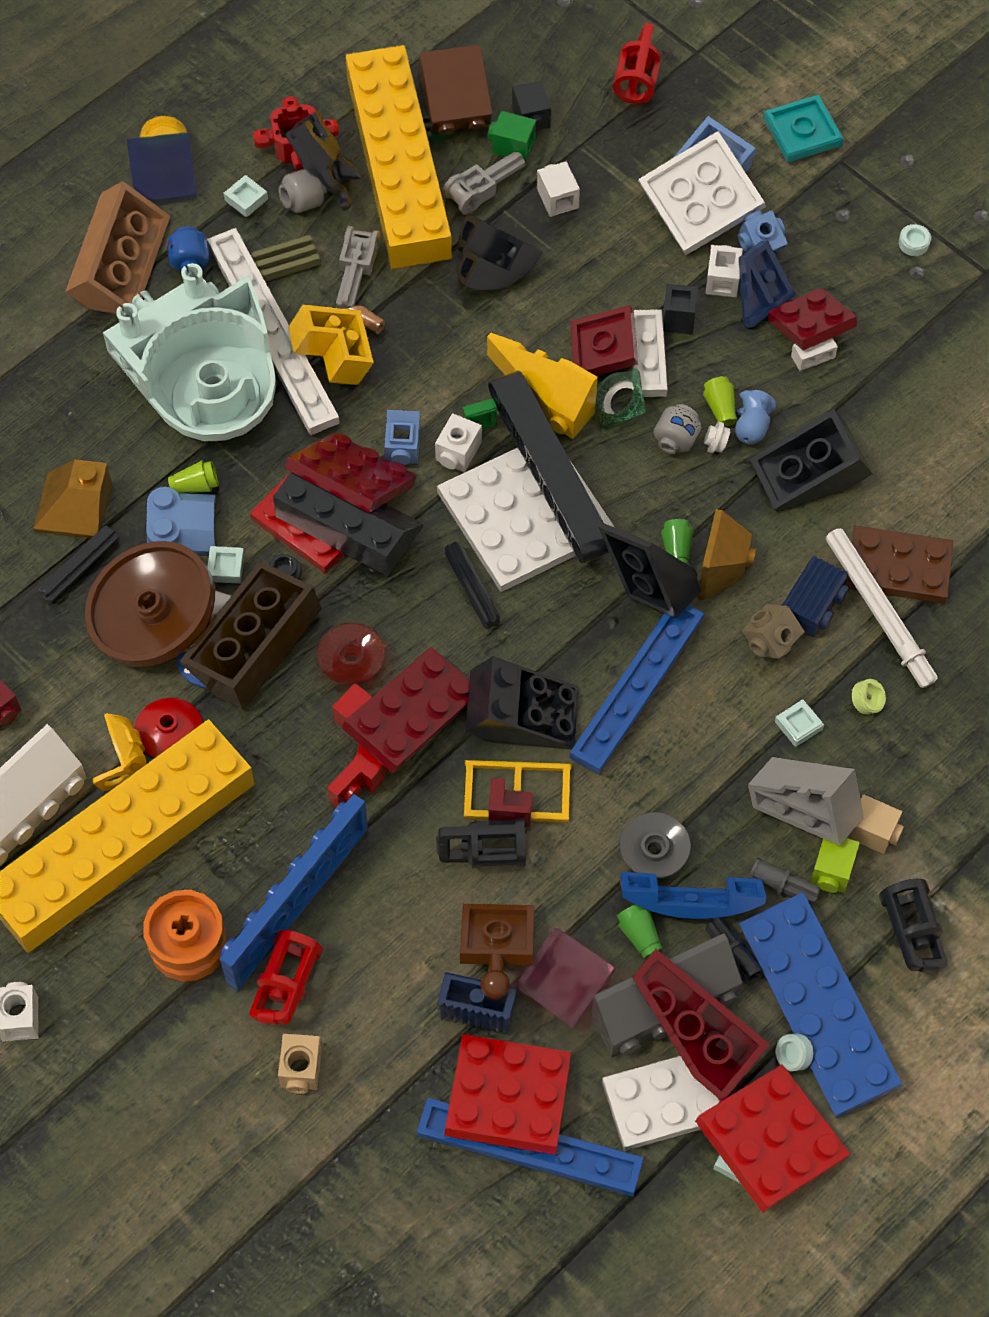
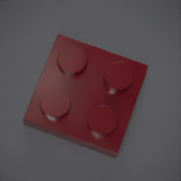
M823 288L813 290L804 296L783 303L781 306L768 311L769 322L803 351L857 327L856 315Z
M630 305L570 321L573 363L595 376L638 365L635 316Z

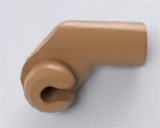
M363 306L346 308L360 310L364 326L374 333L379 334L384 329L386 321Z

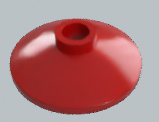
M162 698L150 703L140 712L134 729L140 734L145 748L143 752L154 759L200 726L203 721L198 710L189 702L179 698ZM166 721H173L170 727L162 726V723Z

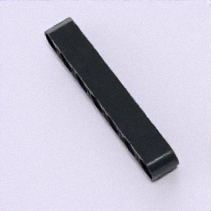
M518 370L489 381L488 389L491 398L494 399L500 416L579 562L585 563L609 553L599 530V526L604 522L523 374Z

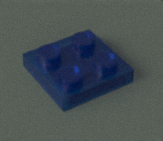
M188 132L126 139L133 188L148 200L197 195Z

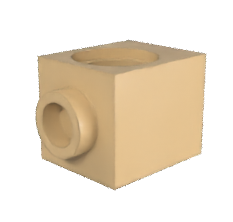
M283 1034L278 1071L281 1088H286V1091L295 1094H305L308 1090H317L322 1053L320 1036ZM296 1060H306L309 1062V1066L300 1072L293 1071L290 1068Z

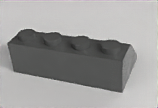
M724 933L669 959L725 1007L737 1001L742 980L728 939ZM632 977L594 995L591 1021L611 1057L620 1053L622 1056L629 1055L637 1051L642 1046V1042L652 1037L654 1040H660L668 1036Z

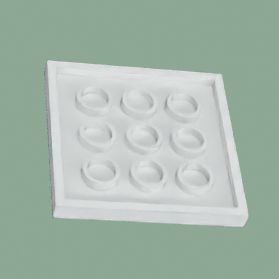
M518 447L437 486L438 495L500 592L576 556ZM575 469L577 475L579 476L583 486L585 487L589 497L591 498L603 522L607 525L614 527V525L612 524V522L610 521V519L608 518V516L606 515V513L604 512V510L602 509V507L600 506L592 492L589 490V488L587 487V485Z

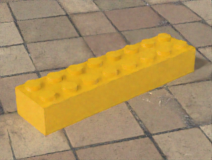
M405 45L345 54L347 80L391 269L452 259L451 233Z
M208 719L0 871V920L25 951L30 953L254 786L255 783L250 765Z

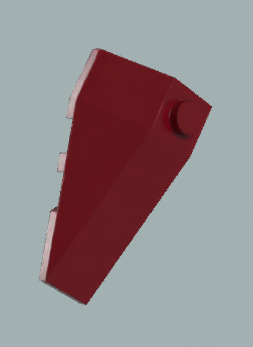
M656 948L632 976L693 1078L721 1101L726 1099L770 1044Z

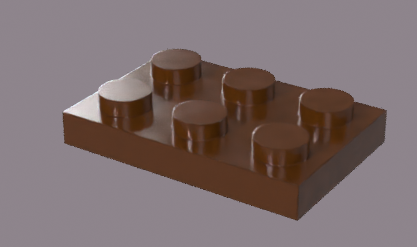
M854 525L851 543L885 595L942 604L946 603L953 540ZM848 576L846 585L850 587L851 590H857L856 586Z

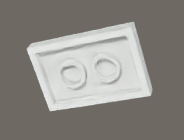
M680 1056L602 1078V1084L624 1151L701 1130L695 1122L697 1117L721 1102L720 1099L693 1078Z

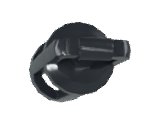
M524 818L498 821H477V819H472L468 826L442 827L438 830V836L436 837V851L439 855V860L445 863L469 862L472 868L509 865L526 867ZM515 838V847L482 849V839ZM450 839H462V850H450Z
M909 879L886 887L880 892L879 899L881 905L887 909L895 934L893 943L896 948H901L907 968L911 971L933 973L946 968L948 961L940 940L943 929L940 923L936 922L928 897L930 890L926 880ZM909 890H913V892H911V893H908V894H905V895H901V896H897V894H899V893H902V892H905V891H909ZM915 903L921 923L907 927L901 906ZM930 947L933 958L916 957L915 951H921Z

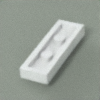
M633 310L638 353V365L633 366V381L640 388L642 397L667 396L662 310Z

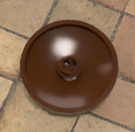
M154 541L130 548L114 558L100 572L92 584L85 605V624L88 634L103 654L119 664L131 667H147L166 662L189 648L206 628L215 604L213 577L201 558L191 549L181 544Z

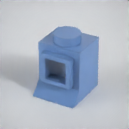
M387 410L384 446L385 459L402 465L418 464L420 411ZM395 429L410 430L409 439H394Z

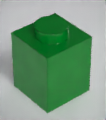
M501 111L497 122L492 121L488 131V139L492 140V153L506 157L513 152H519L526 162L536 140V120Z

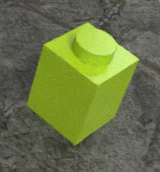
M846 838L839 846L823 839L810 882L826 892L834 893L839 891L845 893L860 842Z

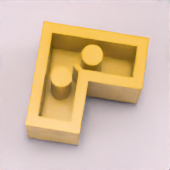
M302 305L288 327L294 354L323 356L330 383L359 385L374 363L360 310Z

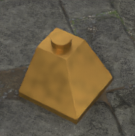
M74 459L48 472L33 528L34 532L91 539L101 530L112 487L107 463Z
M715 510L700 579L702 592L697 598L700 600H705L742 580L745 568L753 567L756 548L750 547L752 533L723 510Z

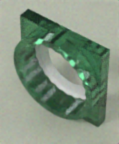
M637 368L626 373L611 374L601 383L597 384L595 407L599 412L600 426L603 429L646 412L640 371ZM622 388L632 389L634 391L633 398L628 406L622 411L614 413L611 409L613 395Z

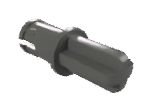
M758 857L748 877L762 879L763 884L777 890L779 895L783 892L794 897L804 892L810 905L815 903L820 893V888L817 885L791 874V869L788 868L786 871Z

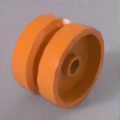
M193 890L172 891L160 897L149 908L143 922L144 939L155 967L166 977L181 982L197 981L212 974L221 964L220 953L227 943V934L216 903L205 894Z

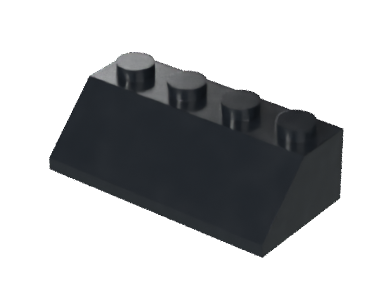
M292 472L273 496L277 518L386 576L390 575L423 528V523L387 504H383L368 513Z

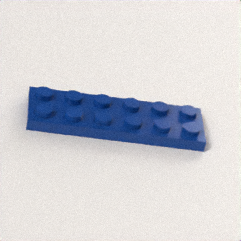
M353 794L346 803L341 802L336 807L331 817L332 821L325 830L321 828L314 834L310 842L311 847L304 856L299 855L293 860L289 866L288 875L281 884L277 882L271 887L266 895V902L259 911L254 910L246 918L243 924L244 930L236 939L231 938L224 945L220 953V962L227 985L237 992L275 947L273 939L278 930H288L368 831L365 801Z
M804 892L740 922L739 925L760 967L763 969V973L793 1033L806 1036L812 1044L813 1059L810 1067L836 1119L903 1087Z

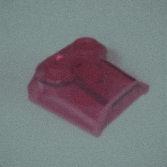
M555 926L534 956L533 965L527 966L514 986L574 1028L593 1003L594 995L600 993L609 985L611 976L616 968Z

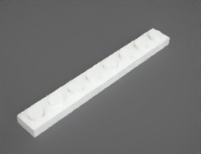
M236 228L208 238V247L229 286L250 275L264 316L274 369L308 433L313 435L340 424L339 416L307 357L303 354H294L288 330L289 325Z

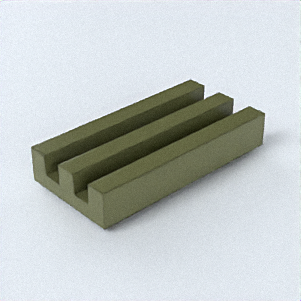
M310 235L251 252L252 259L265 282L321 265L320 257L316 253V248L312 243ZM310 255V256H308V257H305V258H302V259H299V260L292 261V260H294V259H297V258H300V257H303V256ZM277 264H281V265H279V266L272 267V268H269V269L264 270V268L271 267V266H274V265H277Z

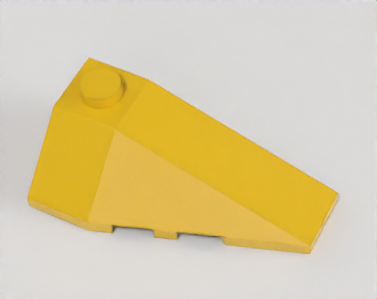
M490 333L487 336V355L504 375L519 370L526 379L552 429L559 434H565L574 439L595 414L597 377L569 360L561 358L559 362L547 359V353L537 350L533 354L526 351L525 347L519 342L494 333Z

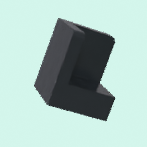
M676 284L666 285L662 320L663 332L693 335L698 287Z

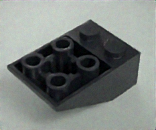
M492 656L470 670L466 732L493 742L572 750L575 746L578 686Z

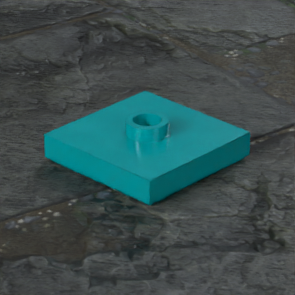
M819 94L763 111V120L787 163L843 146L844 138Z

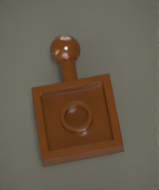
M463 904L460 964H489V972L481 980V990L490 999H501L507 995L510 989V981L503 972V965H533L534 905Z

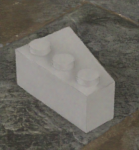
M772 757L748 784L754 809L839 846L864 818L855 769Z

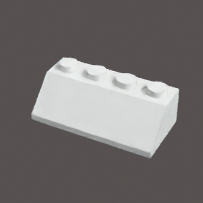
M48 724L0 768V866L18 844L25 843L32 836L34 829L43 820H48L55 815L59 805L69 795L77 794L87 779L80 761Z

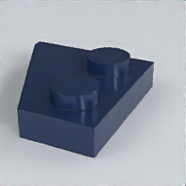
M768 240L760 241L738 257L742 315L745 327L755 326L768 316V311L781 306L796 295Z

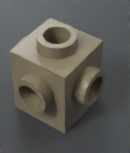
M766 604L762 610L756 612L751 617L748 625L742 630L749 641L748 646L752 652L760 657L777 659L786 655L791 650V646L805 632L788 606Z

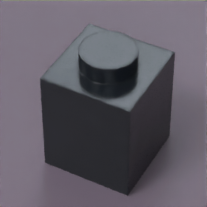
M542 81L513 86L512 108L514 113L536 120V132L551 128V106Z

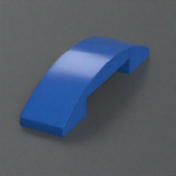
M620 872L623 898L641 908L667 916L690 919L720 918L744 913L766 903L762 879L727 877L725 889L658 886L657 877L654 873Z

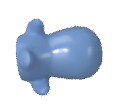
M745 390L739 394L743 407L736 410V414L740 415V418L736 423L735 434L741 442L754 445L765 437L771 421L768 415L776 409L777 402L764 391Z

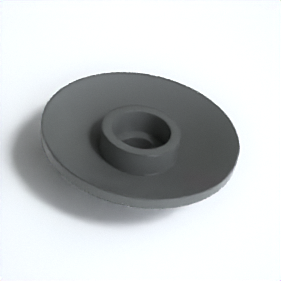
M658 812L639 815L625 826L621 834L620 853L625 864L634 873H654L657 879L667 878L679 872L689 858L691 848L689 835L685 827L670 815ZM655 846L661 852L655 855L649 853L648 849Z

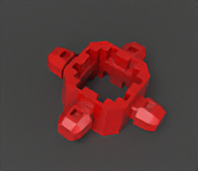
M293 96L285 97L282 101V108H276L270 115L272 129L267 130V128H263L253 132L255 147L270 148L271 145H274L278 160L284 163L292 162L293 167L297 171L303 170L304 168L292 144L287 140V137L282 138L281 134L285 133L284 129H293L298 122L316 111L315 108L308 104L299 105V101ZM322 120L334 137L339 135L337 120Z

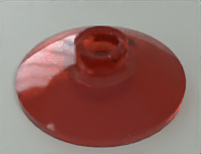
M343 623L331 628L321 638L317 648V660L322 672L331 680L345 685L360 684L370 680L380 671L385 659V647L379 634L372 628L360 623ZM349 656L358 658L353 662L346 661V658Z

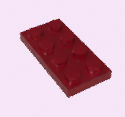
M430 647L347 718L342 729L394 774L468 707L470 680L435 649Z

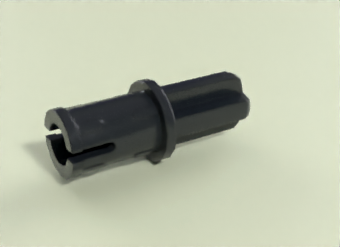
M722 917L714 918L707 924L706 931L712 939L723 933L726 935L743 983L749 984L758 978L757 974L761 975L763 969L745 948L746 942L738 939Z

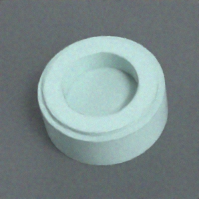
M908 225L900 233L899 247L908 255L920 256L929 249L931 234L921 225Z
M798 1033L782 1036L776 1045L778 1063L783 1065L787 1071L806 1069L813 1059V1047L809 1039Z

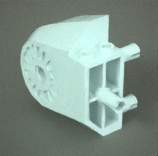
M194 263L187 264L189 273H187L185 266L181 270L183 284L157 300H154L148 291H142L141 295L145 298L144 300L137 294L133 298L132 304H122L124 313L120 306L117 308L116 315L119 323L103 332L106 348L168 425L185 436L201 441L228 440L246 434L259 424L273 404L276 381L266 324L250 275L219 293L212 282L207 283L203 279L202 269L199 265Z

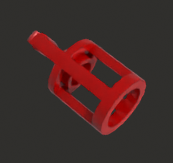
M651 23L644 24L637 41L625 44L620 50L613 82V91L617 97L628 103H645L654 95L661 54L654 45L650 44L654 25ZM629 80L627 90L625 91L620 83ZM638 81L647 87L646 92L635 94Z
M278 930L273 939L275 948L265 973H261L258 976L257 984L259 988L249 1015L257 1022L263 1024L285 1025L292 1020L298 1002L305 999V984L314 961H318L321 958L323 947L317 941L304 934L290 930ZM290 942L299 944V945L305 947L306 949L297 947V946L291 944ZM286 953L301 959L293 980L278 974ZM268 997L275 1002L285 1003L282 1011L264 1009Z

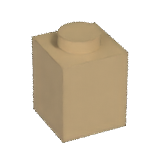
M863 794L861 805L864 818L847 838L858 841L866 847L885 854L889 843L896 845L904 826L898 824L902 811Z

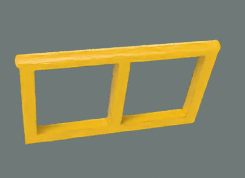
M465 761L464 819L488 820V810H471L473 768L515 770L514 791H521L522 770L563 771L562 813L531 812V821L569 823L571 764Z

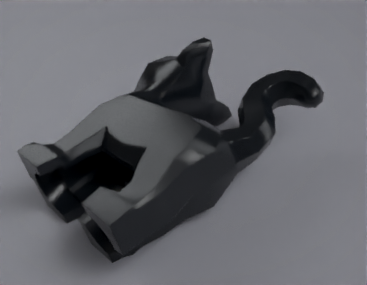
M318 109L298 122L293 129L286 133V136L292 144L303 168L311 176L317 177L332 195L335 194L339 199V207L342 211L350 209L352 199L343 184L351 179L358 180L362 175L354 167L350 159L342 156L337 140L322 122V114Z

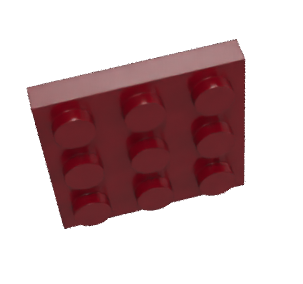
M333 433L289 456L284 468L368 513L412 488L417 476L407 471L404 465L390 462L380 457L377 451L371 448H363L353 443L350 437L340 433Z

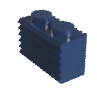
M812 556L781 606H788L805 631L804 633L815 637L820 628L826 630L834 615L831 609L835 603L841 605L850 589L846 585L848 573L840 568H836L835 565H830L829 562H824L823 559H818L817 556Z
M445 972L438 998V1016L441 1020L446 1017L448 1021L453 1019L455 1023L460 1021L462 1025L467 1022L469 1026L474 1024L476 1028L482 1026L483 1029L488 1027L490 1031L496 1029L497 1032L503 1031L506 1034L510 1031L514 1015L517 988L510 986L506 996L493 1000L483 994L480 979Z

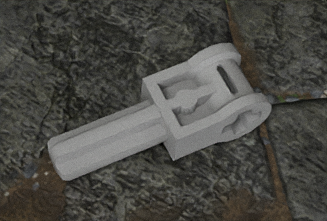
M513 152L484 171L476 164L462 174L452 176L445 183L442 193L446 198H452L459 205V210L464 215L470 214L480 204L495 196L496 184L523 168L525 161L519 152Z
M354 226L347 227L339 259L340 271H344L336 301L338 307L346 309L355 305L362 275L371 276L379 249L380 231L374 230L370 233L355 230Z

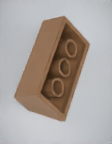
M124 181L102 192L65 292L89 309L116 314V310L120 306L124 313L122 304H132V300L137 294L141 298L143 297L141 292L145 291L170 215Z

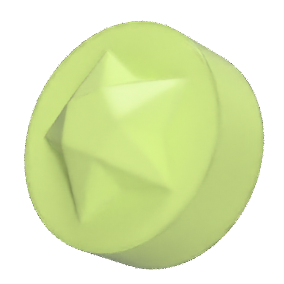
M874 679L863 680L854 685L852 689V702L860 713L865 715L873 714L883 709L886 702L885 691L878 681Z

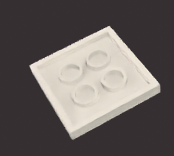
M718 131L638 179L685 256L741 223L746 216L766 207L764 200Z

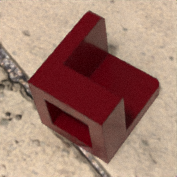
M491 778L488 821L524 818L525 827H530L533 794L531 792L505 790V779Z

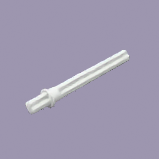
M843 529L831 531L826 536L827 543L902 658L901 665L908 667L921 688L930 686L937 680V675L924 656L926 651L924 649L920 650Z

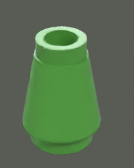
M672 519L664 522L661 536L665 551L682 562L689 564L694 529L690 527L688 520Z
M633 905L617 915L620 921L618 927L639 953L642 954L644 959L648 958L655 948L658 951L663 949L649 910Z

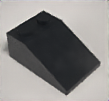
M835 409L749 458L776 512L845 491L873 475L848 425Z
M605 523L599 526V530L629 598L677 618L702 592L697 580V572L688 563L682 562L655 544Z

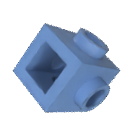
M759 210L744 218L745 222L739 229L738 240L745 252L760 241L767 240L775 255L785 249L788 244L784 236L786 234L782 220L779 217L776 218L772 210L764 214Z

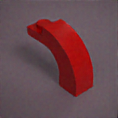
M355 683L332 706L334 722L342 728L345 720L371 699L372 696ZM359 743V748L353 761L327 787L329 802L335 807L341 802L346 803L353 794L358 797L362 791V786L373 794L380 786L387 772V768Z

